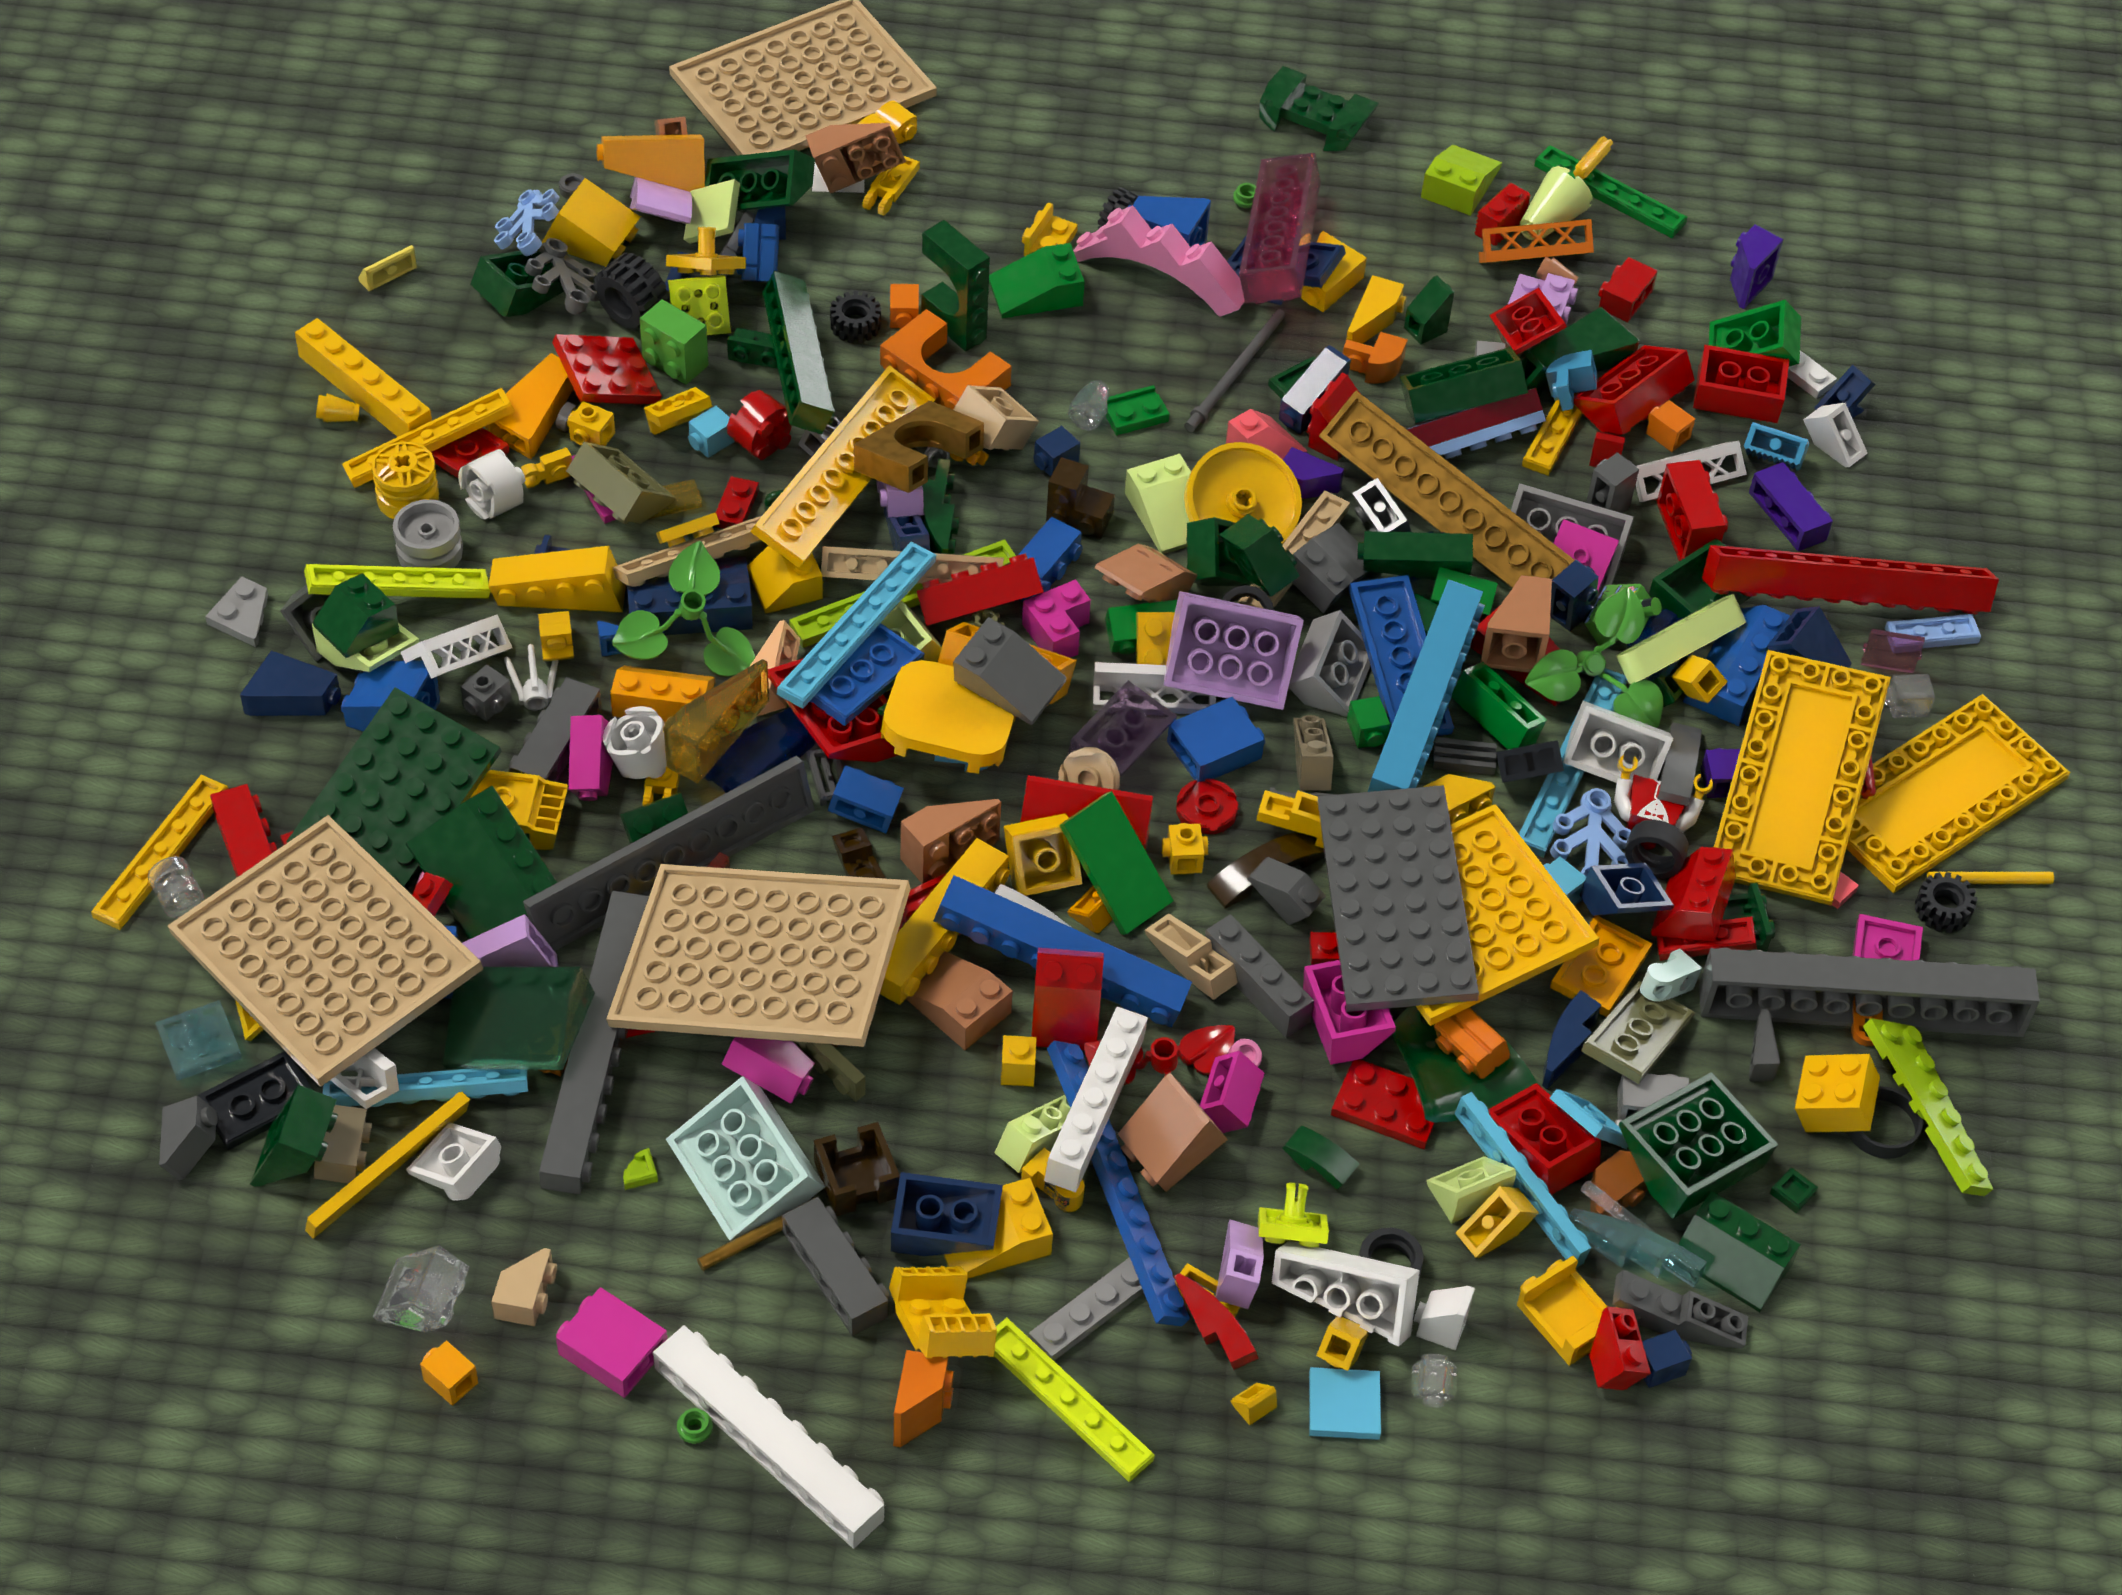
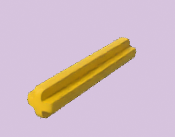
M1605 136L1601 137L1575 165L1574 176L1585 179L1611 150L1613 141L1611 139L1607 140Z

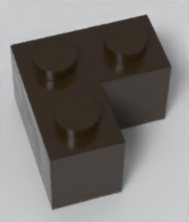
M1061 457L1048 481L1046 521L1053 517L1081 531L1085 535L1101 539L1114 514L1115 494L1089 487V466Z

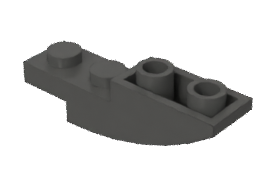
M1625 1270L1616 1275L1612 1305L1619 1308L1633 1309L1637 1324L1663 1334L1676 1330L1681 1339L1702 1344L1730 1348H1743L1745 1346L1749 1316L1692 1291H1688L1682 1296Z

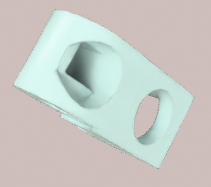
M1677 949L1671 952L1667 962L1663 964L1653 963L1648 967L1640 986V991L1644 997L1652 1001L1669 1000L1693 990L1702 967L1684 951Z

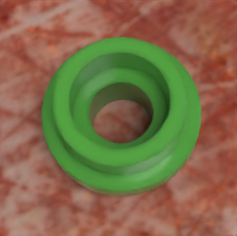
M1240 184L1234 191L1233 200L1240 207L1253 208L1260 203L1261 195L1254 184Z
M688 1409L677 1421V1432L681 1439L688 1443H701L712 1433V1419L709 1414L701 1409ZM692 1425L701 1426L699 1430H689V1427Z

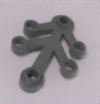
M549 238L541 245V254L536 258L528 259L525 271L535 277L532 288L541 294H546L551 283L559 279L566 294L564 301L566 310L571 314L580 315L586 310L590 300L599 301L593 283L596 272L569 257L568 247L564 242L555 238ZM548 263H553L554 267L541 275L544 266ZM574 283L585 289V292L576 289Z

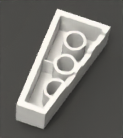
M1288 1241L1275 1251L1272 1284L1310 1303L1314 1301L1328 1308V1312L1338 1317L1344 1316L1360 1324V1328L1370 1333L1376 1332L1388 1338V1342L1399 1347L1411 1336L1420 1270L1320 1247H1305L1299 1245L1298 1242Z

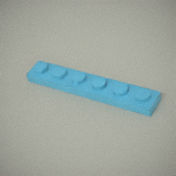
M527 1064L397 1074L399 1091L371 1107L396 1102L413 1104L420 1100L435 1099L437 1101H448L458 1092H463L467 1097L474 1099L483 1098L486 1095L504 1094L506 1096H513L520 1092H528ZM332 1081L324 1084L323 1094L337 1099L335 1105L348 1107L360 1105ZM361 1087V1091L366 1095L378 1089L377 1087Z
M1472 1092L1462 1096L1455 1111L1456 1117L1488 1158L1515 1168L1516 1178L1513 1187L1519 1188L1539 1212L1534 1219L1565 1260L1574 1256L1578 1260L1577 1267L1584 1264L1591 1249L1586 1235L1582 1231L1577 1230L1570 1221L1566 1209L1561 1204H1557L1549 1193L1546 1183L1534 1174L1529 1167L1526 1157L1515 1149L1509 1141L1506 1131L1491 1118L1486 1105L1482 1101H1478Z

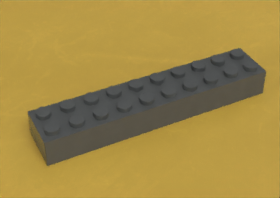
M1710 948L1699 982L1701 1017L1757 1020L1761 1009H1768L1773 1022L1852 1026L1853 999L1855 996L1856 1012L1859 1015L1874 1016L1883 1010L1884 1021L1912 1025L1918 1031L2024 1037L2040 1002L2036 970L2033 968H2022L2020 966L2001 967L1988 964L1969 965L1957 964L1955 962L1937 963L1925 962L1923 960L1906 961L1893 960L1891 958L1874 959L1860 958L1858 956L1842 957L1828 956L1826 954L1810 955L1796 954L1794 952L1778 953L1763 952L1761 950L1746 951L1731 950L1729 948Z

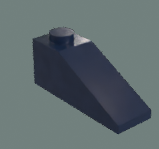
M884 507V514L894 551H903L910 542L930 551L929 533L919 515L888 518L887 509Z

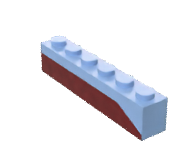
M1533 388L1528 390L1526 394L1470 408L1408 428L1407 430L1437 454H1444L1445 459L1461 455V448L1469 446L1470 451L1486 447V440L1492 438L1497 443L1512 438L1511 432L1520 430L1521 435L1537 430L1536 424L1544 422L1546 419L1537 390Z

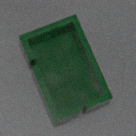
M1717 538L1653 578L1649 596L1660 600L1662 607L1660 614L1670 623L1674 624L1731 594L1735 595L1739 605L1752 597L1736 591H1729L1728 594L1713 592L1702 579L1710 545L1725 546Z

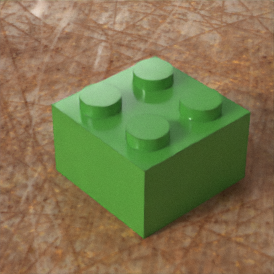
M663 299L640 317L642 357L649 365L659 368L671 378L677 379L686 385L708 366L706 324Z

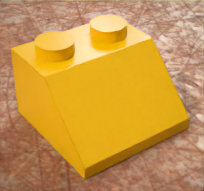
M767 546L747 566L748 575L765 614L823 599L822 573L813 553L798 568L770 546Z

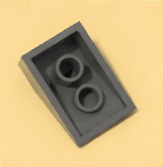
M1339 523L1310 539L1293 554L1297 561L1295 568L1300 576L1292 583L1322 613H1325L1349 592L1350 583L1360 582L1372 572L1363 570V560H1357L1358 541Z
M990 617L986 619L953 661L955 682L1030 725H1033L1067 681L1065 675L1016 632Z

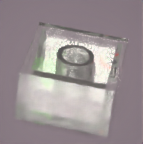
M440 1245L397 1258L373 1318L381 1322L421 1332L445 1327L453 1317V1307L458 1295L465 1287V1278L470 1267Z

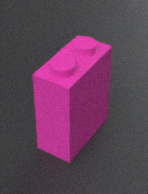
M601 1287L593 1296L589 1295L583 1300L578 1313L571 1321H565L556 1334L557 1349L560 1356L623 1398L629 1394L654 1365L653 1351L667 1340L666 1329Z

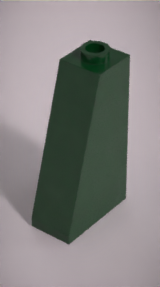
M1599 307L1529 351L1548 368L1552 362L1562 356L1592 350L1598 372L1615 367L1637 351L1640 340L1602 307ZM1546 374L1544 378L1543 387L1549 386Z
M1364 531V542H1358L1357 560H1363L1364 571L1401 576L1408 575L1409 577L1435 580L1440 567L1471 575L1473 534Z

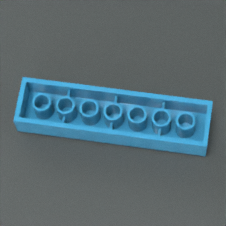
M1448 579L1373 773L1368 792L1416 788L1418 786L1425 763L1432 750L1433 742L1440 729L1444 713L1449 705L1453 689L1457 684L1462 665L1466 660L1470 644L1477 631L1479 620L1485 607L1484 604L1480 603L1483 591Z

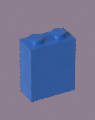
M1232 696L1170 722L1167 743L1192 778L1200 782L1205 781V779H1215L1262 759L1265 737L1261 729L1256 728L1250 721L1246 709L1243 706H1239Z

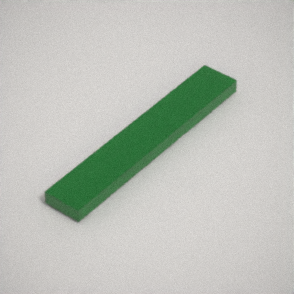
M1549 145L1535 159L1534 166L1546 173L1553 167H1565L1570 170L1568 174L1575 179L1573 171L1576 169L1575 165L1580 160ZM1595 168L1583 179L1589 187L1592 197L1670 238H1673L1686 225L1687 216Z

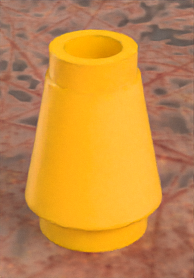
M328 393L326 396L319 395L316 418L323 419V422H358L360 404H355Z

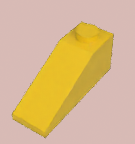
M1372 275L1347 331L1346 340L1363 344L1391 325L1397 313H1402L1405 308L1407 297L1403 296L1404 284Z

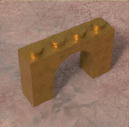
M928 401L855 443L853 450L854 471L910 493L928 482V456L910 448L934 447L967 459L984 448V422L935 402Z

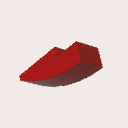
M1181 1273L1175 1275L1174 1278L1205 1344L1208 1345L1219 1340L1233 1370L1258 1359L1254 1346L1232 1313L1198 1283Z

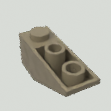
M1314 715L1294 718L1296 767L1300 790L1331 791L1333 753L1324 718Z

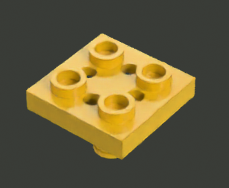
M698 227V252L695 254L666 255V266L677 267L678 273H694L695 270V272H700V275L734 274V269H746V257L718 255V253H715L716 228Z

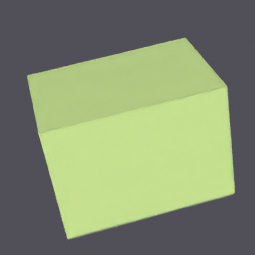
M1483 1156L1426 1181L1432 1194L1452 1224L1473 1215L1499 1186L1513 1187L1516 1171L1513 1167Z

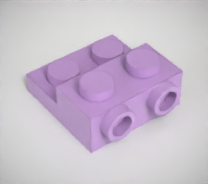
M1548 273L1546 280H1541L1519 274L1508 304L1540 288L1565 324H1567L1571 307H1568V305H1574L1578 289L1574 288L1575 280Z

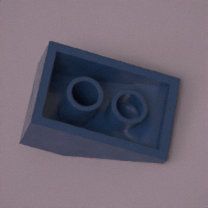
M901 1172L891 1228V1252L932 1256L994 1249L1003 1185Z

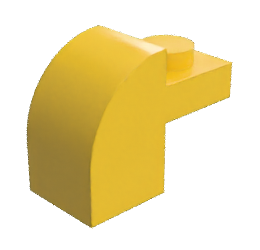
M569 611L538 614L543 662L574 658Z

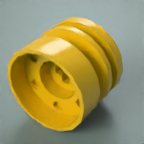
M400 441L389 444L377 452L373 458L371 469L377 504L380 511L387 517L394 519L400 509L415 501L423 499L439 501L435 460L432 453L426 447L415 442Z

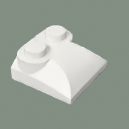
M449 1122L406 1170L410 1175L444 1189L451 1200H465L474 1194L498 1166L501 1145L494 1136Z

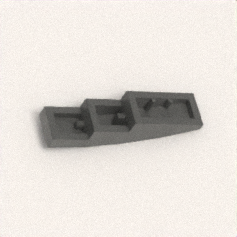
M1672 722L1669 733L1673 737V741L1663 763L1657 799L1688 806L1693 788L1702 729Z

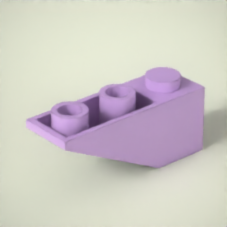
M1233 1220L1228 1222L1215 1296L1221 1302L1248 1309L1260 1283L1264 1259L1263 1237L1258 1236L1257 1227Z

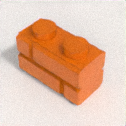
M1470 1007L1436 1023L1434 1026L1438 1037L1435 1041L1439 1048L1447 1055L1452 1052L1457 1057L1456 1061L1467 1074L1474 1072L1480 1079H1484L1495 1070L1496 1066L1499 1067L1510 1057L1506 1040Z

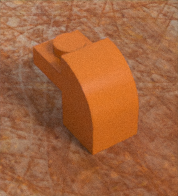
M1380 332L1374 347L1346 340L1343 354L1351 359L1350 370L1366 374V383H1384L1390 381L1399 373L1405 358L1408 339Z

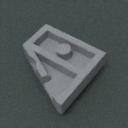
M241 577L205 616L207 625L256 647L259 642V628L264 618L263 609L266 607L268 599L267 588Z

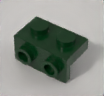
M1750 883L1748 892L1745 894L1730 895L1722 920L1752 916L1757 949L1752 950L1767 952L1771 939L1775 937L1774 922L1768 919L1766 912L1767 900L1765 895L1760 893L1757 883Z

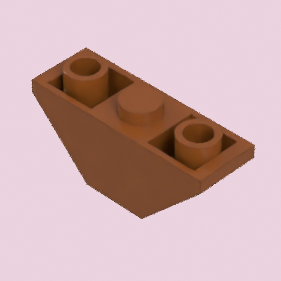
M1619 1150L1595 1169L1591 1182L1590 1227L1595 1231L1605 1223L1607 1225L1613 1224L1619 1218L1623 1209L1629 1205L1631 1207L1636 1206L1648 1191L1631 1151Z

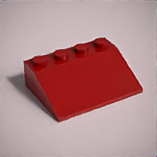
M804 658L766 669L765 674L777 689ZM884 695L880 696L845 726L810 701L802 709L785 699L829 759L877 763L898 756L894 753L895 747L887 742L885 738L881 739L883 716L878 714V708L888 702Z

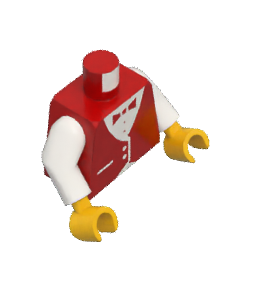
M1624 755L1621 756L1617 763V767L1621 771V777L1617 778L1614 803L1621 819L1627 822L1626 828L1632 831L1636 824L1644 820L1655 819L1665 821L1677 827L1683 833L1696 823L1705 802L1702 798L1704 794H1708L1713 788L1712 778L1706 788H1700L1697 785L1701 774L1694 778V788L1696 791L1694 795H1691L1688 806L1659 800L1657 798L1661 781L1635 774L1633 779H1630L1631 772L1637 768L1638 760L1634 756L1633 766L1628 769L1622 763ZM1645 842L1641 843V845L1649 850L1653 849L1656 843Z

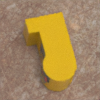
M1044 1147L1022 1168L1021 1180L1031 1178L1034 1188H1040L1053 1198L1055 1205L1064 1212L1078 1210L1082 1206L1085 1184L1083 1179L1076 1193L1045 1182L1047 1161L1051 1152Z

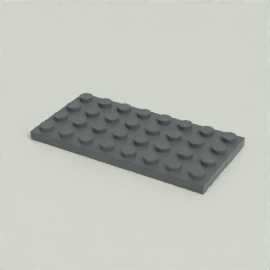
M1444 785L1318 796V811L1346 1011L1353 1012L1478 1001L1479 991Z

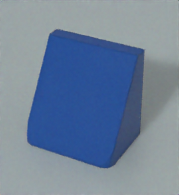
M597 621L601 655L622 654L612 644L619 626L604 621Z

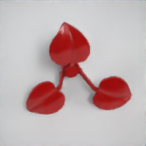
M1216 1025L1194 1030L1183 1037L1179 1046L1168 1037L1158 1038L1152 1043L1151 1051H1146L1144 1059L1143 1049L1140 1047L1124 1085L1131 1083L1135 1079L1136 1069H1144L1150 1061L1153 1069L1158 1073L1164 1074V1076L1176 1069L1178 1059L1185 1066L1193 1064L1198 1073L1210 1075L1215 1057L1228 1054V1050L1234 1044L1235 1027L1232 1025ZM1101 1040L1084 1044L1085 1056L1089 1066Z

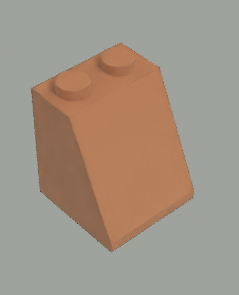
M1521 575L1488 622L1480 663L1484 662L1490 668L1530 672L1535 664L1545 656L1550 632L1552 579Z
M1168 1073L1118 1133V1136L1125 1143L1120 1148L1133 1163L1139 1160L1144 1166L1140 1173L1152 1187L1157 1184L1160 1185L1166 1192L1228 1140L1191 1094L1171 1073Z

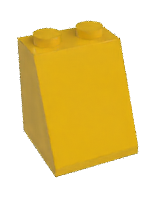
M584 178L557 214L542 244L549 238L561 240L567 245L568 254L606 267L612 258L616 259L622 255L626 249V246L623 245L625 240L631 243L639 229L635 226L641 216Z

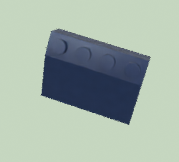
M746 557L714 559L719 567L720 582L712 593L705 595L706 603L703 610L707 614V621L711 632H718L724 627L736 630L753 629L751 592ZM668 576L645 580L643 585L636 587L627 585L629 614L638 610L651 612L658 618L660 626H662L674 614L675 610L679 608L683 593L676 592L671 587ZM679 616L663 633L664 635L705 633L701 619L698 618L697 620L690 621Z

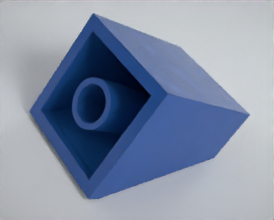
M1138 196L1133 206L1151 229L1156 226L1164 227L1173 224L1190 247L1195 244L1201 246L1206 243L1211 200L1206 198Z
M414 660L405 663V661H388L371 672H359L355 679L353 690L350 695L344 697L341 705L346 726L364 731L395 687L436 710L440 703L437 677L431 679L423 660Z

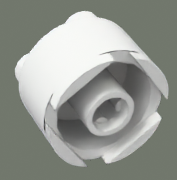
M501 449L490 452L459 469L458 480L461 490L466 488L469 495L465 500L471 510L481 519L494 518L523 503L522 484L525 483L524 473L519 467L513 466Z
M645 706L632 707L625 710L626 715L618 720L615 716L605 727L603 742L620 774L623 777L632 779L658 778L662 776L675 753V742L662 718L654 709Z

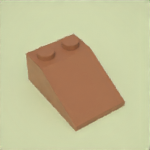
M944 951L939 957L934 971L931 974L926 973L920 980L916 993L912 997L907 996L906 1000L963 1050H966L1012 1013L1013 991L990 971Z

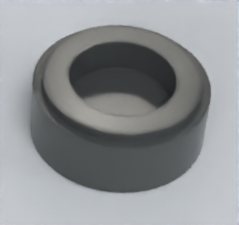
M575 173L564 175L559 180L560 194L564 198L569 199L584 180V177Z
M570 402L564 404L556 420L557 429L565 433L569 432V427L567 426L568 417L572 411L577 410L578 406Z

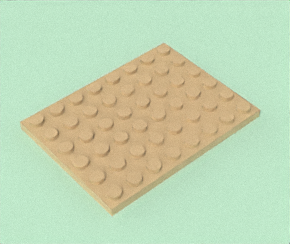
M839 0L669 66L671 77L737 155L792 149L800 151L809 147L805 135L829 125L858 124L866 116L875 114L881 106L889 101L894 100L904 108L937 96V87L859 0Z
M329 815L168 925L170 933L320 1087L483 970L481 961Z
M660 864L606 1018L608 1025L613 1028L864 1047L911 889L909 881Z

